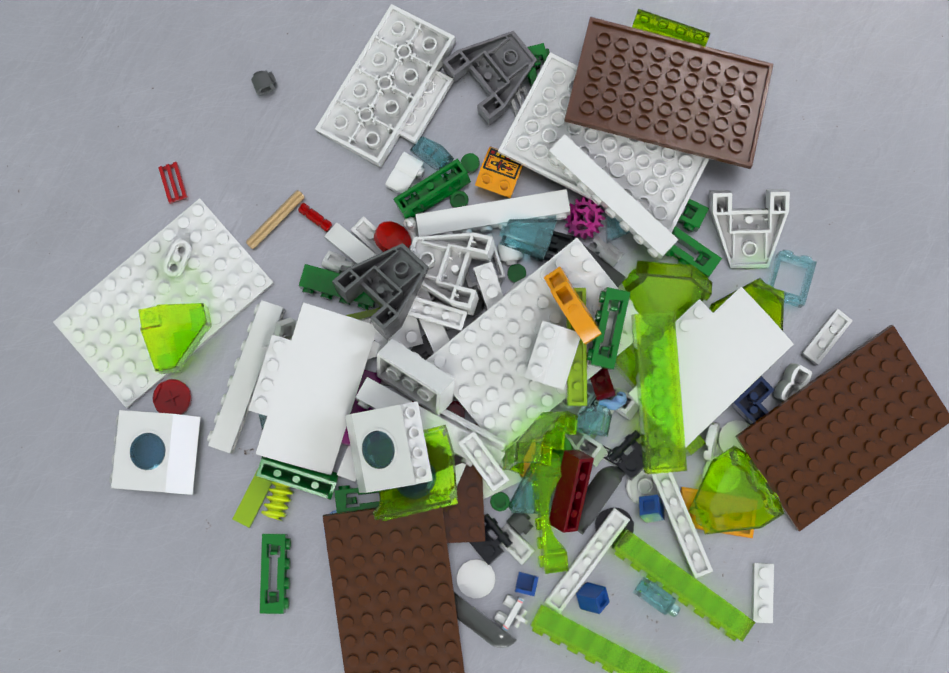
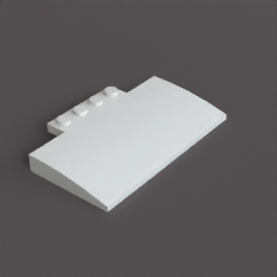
M391 4L315 130L379 167H382L400 136L417 144L454 82L453 78L439 71L443 66L442 61L449 56L457 42L455 36Z
M742 287L734 292L714 312L699 299L643 352L655 368L627 395L678 449L683 451L794 344Z
M303 302L291 340L272 334L248 409L249 411L267 416L255 454L317 472L332 474L347 426L345 415L351 413L377 331L373 324Z

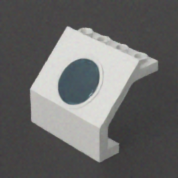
M418 401L345 415L359 493L433 481Z
M119 410V415L116 417L117 434L114 436L115 453L112 455L113 471L109 478L111 488L192 495L200 417Z

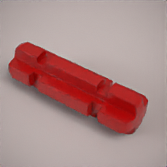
M302 203L298 208L299 213L306 215V218L316 225H320L324 231H328L331 228L332 223L324 219L314 209H310L307 204Z

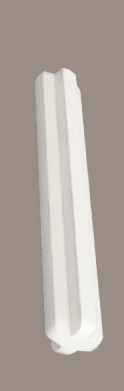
M447 409L439 416L470 434L475 432L480 440L502 452L507 446V441Z

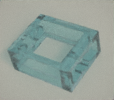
M789 250L779 251L775 256L764 297L795 307H803L806 303L817 262L813 261L809 256H796L794 252ZM781 261L807 268L799 296L773 288Z

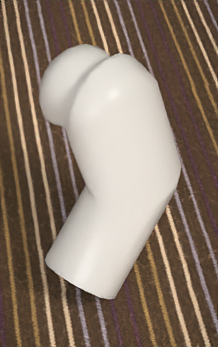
M409 217L404 220L403 224L409 232L412 243L413 238L419 237L416 219Z

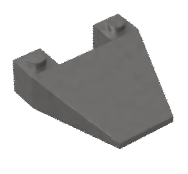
M511 31L459 49L443 60L442 63L443 69L453 78L454 82L467 72H470L489 95L477 105V111L487 124L490 125L505 113L537 59L518 35Z
M402 243L347 268L332 282L337 293L349 304L361 293L365 292L381 307L370 319L374 328L388 340L402 328L429 267Z

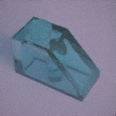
M423 136L410 149L413 154L437 171L454 160L441 144Z
M589 406L569 420L566 427L570 432L608 437L612 414L606 406Z

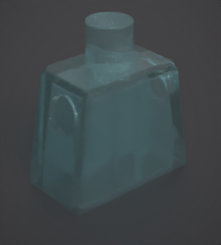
M645 577L642 578L633 591V594L663 615L668 613L675 617L681 609L675 604L676 598Z

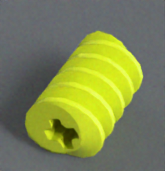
M271 481V484L275 486V488H269L273 496H266L270 503H264V506L268 510L261 511V513L267 517L282 521L280 517H286L282 510L289 508L284 503L291 502L287 495H293L294 492L289 489V486Z

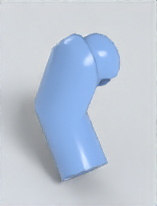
M620 391L611 400H599L598 407L617 410L626 403V394Z

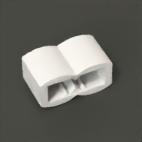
M403 152L386 181V187L398 194L413 187L416 179H420L425 172V168H423L424 162Z
M791 363L784 371L783 380L777 384L774 390V397L781 401L788 399L809 383L812 371L802 365Z

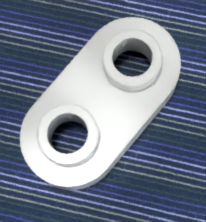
M177 240L172 244L163 264V270L168 276L178 277L182 274L192 251L188 242ZM185 248V252L180 254L179 249ZM173 265H177V269L175 271L171 270V267Z

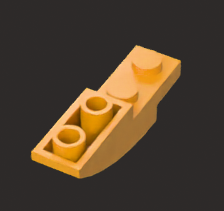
M558 267L546 275L544 279L551 289L550 292L584 344L586 345L601 335L600 329L584 302L579 298L563 269Z

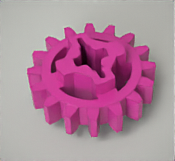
M585 197L582 198V202L575 199V205L569 204L571 207L570 215L564 219L568 221L565 227L576 238L581 236V238L586 239L587 235L593 238V232L599 234L598 227L604 226L601 223V220H605V217L601 215L604 210L599 208L600 205H596L592 200H588Z

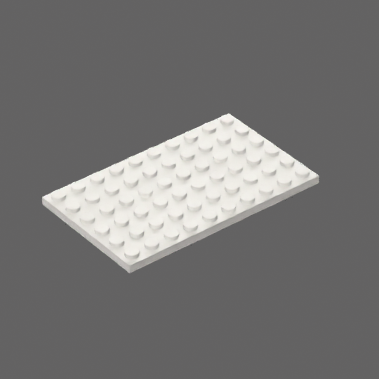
M550 52L504 138L498 153L591 200V195L587 191H581L573 178H567L562 172L563 169L559 165H553L548 159V151L565 134L672 233L709 159L564 122L578 66Z
M199 198L53 321V323L122 404L129 408L274 283ZM177 240H185L191 246V255L182 274L178 277H170L163 270L164 261L172 244ZM185 248L179 249L180 254L185 252ZM177 265L171 267L172 271L177 269Z
M578 238L558 252L426 360L436 365L443 372L449 373L455 379L453 395L479 427L507 441V446L567 397V382L564 390L524 378L542 321L566 328V316L550 292L551 289L544 277L558 267H561L573 288H586V307L594 321L596 311L600 310L601 307L599 302L600 292L604 291L606 287L618 289ZM609 301V305H608V310H607V311H610V310H609V307H610L611 301ZM628 302L617 355L650 329L630 302ZM618 311L609 312L603 343H600V347L606 346L611 348L608 344L614 316ZM593 341L587 343V352L589 348L592 349ZM587 360V380L602 369L588 365L589 360Z

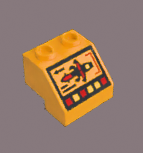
M490 146L480 168L475 186L511 198L523 165L499 154V149Z

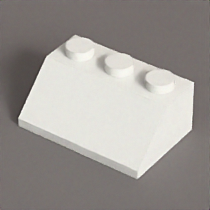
M542 321L524 378L564 390L580 341L577 332Z

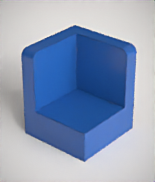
M658 494L639 497L640 516L646 523L665 520L664 505Z
M519 572L514 591L535 596L539 577Z
M586 582L576 593L580 609L600 614L610 602L606 587Z

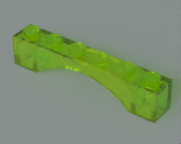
M556 452L533 455V462H530L532 474L535 475V481H532L533 493H536V500L533 501L534 510L538 512L535 526L536 530H539V537L536 539L537 547L541 549V556H538L539 567L543 568L545 574L569 571L567 551L554 536L549 521L551 495L561 478L560 457Z

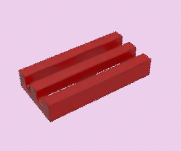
M173 162V164L158 167L168 202L171 204L187 199L178 163ZM173 168L176 172L182 196H179L171 170ZM164 171L168 172L175 198L171 196Z

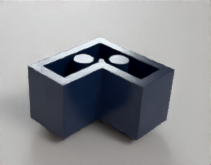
M760 376L731 405L751 425L769 412L761 403L775 389Z

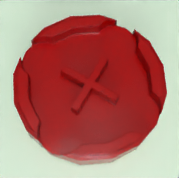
M383 222L375 230L374 241L383 252L402 243L407 248L411 245L409 232L396 222Z
M169 379L158 384L152 399L159 413L183 415L191 406L192 395L191 390L185 383L180 380Z

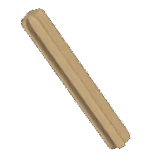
M296 190L246 240V244L254 249L304 199V195L299 190Z

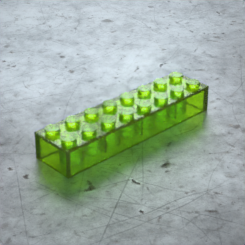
M674 311L632 314L631 321L644 473L658 474L687 471Z

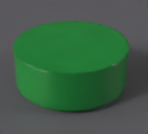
M467 153L462 157L461 164L467 173H473L478 170L480 161L475 154Z
M458 190L451 194L450 205L452 208L468 205V195L464 191Z
M521 264L511 265L508 268L507 277L512 283H515L526 277V269Z
M498 492L492 495L490 504L494 510L504 511L508 508L510 499L504 492Z

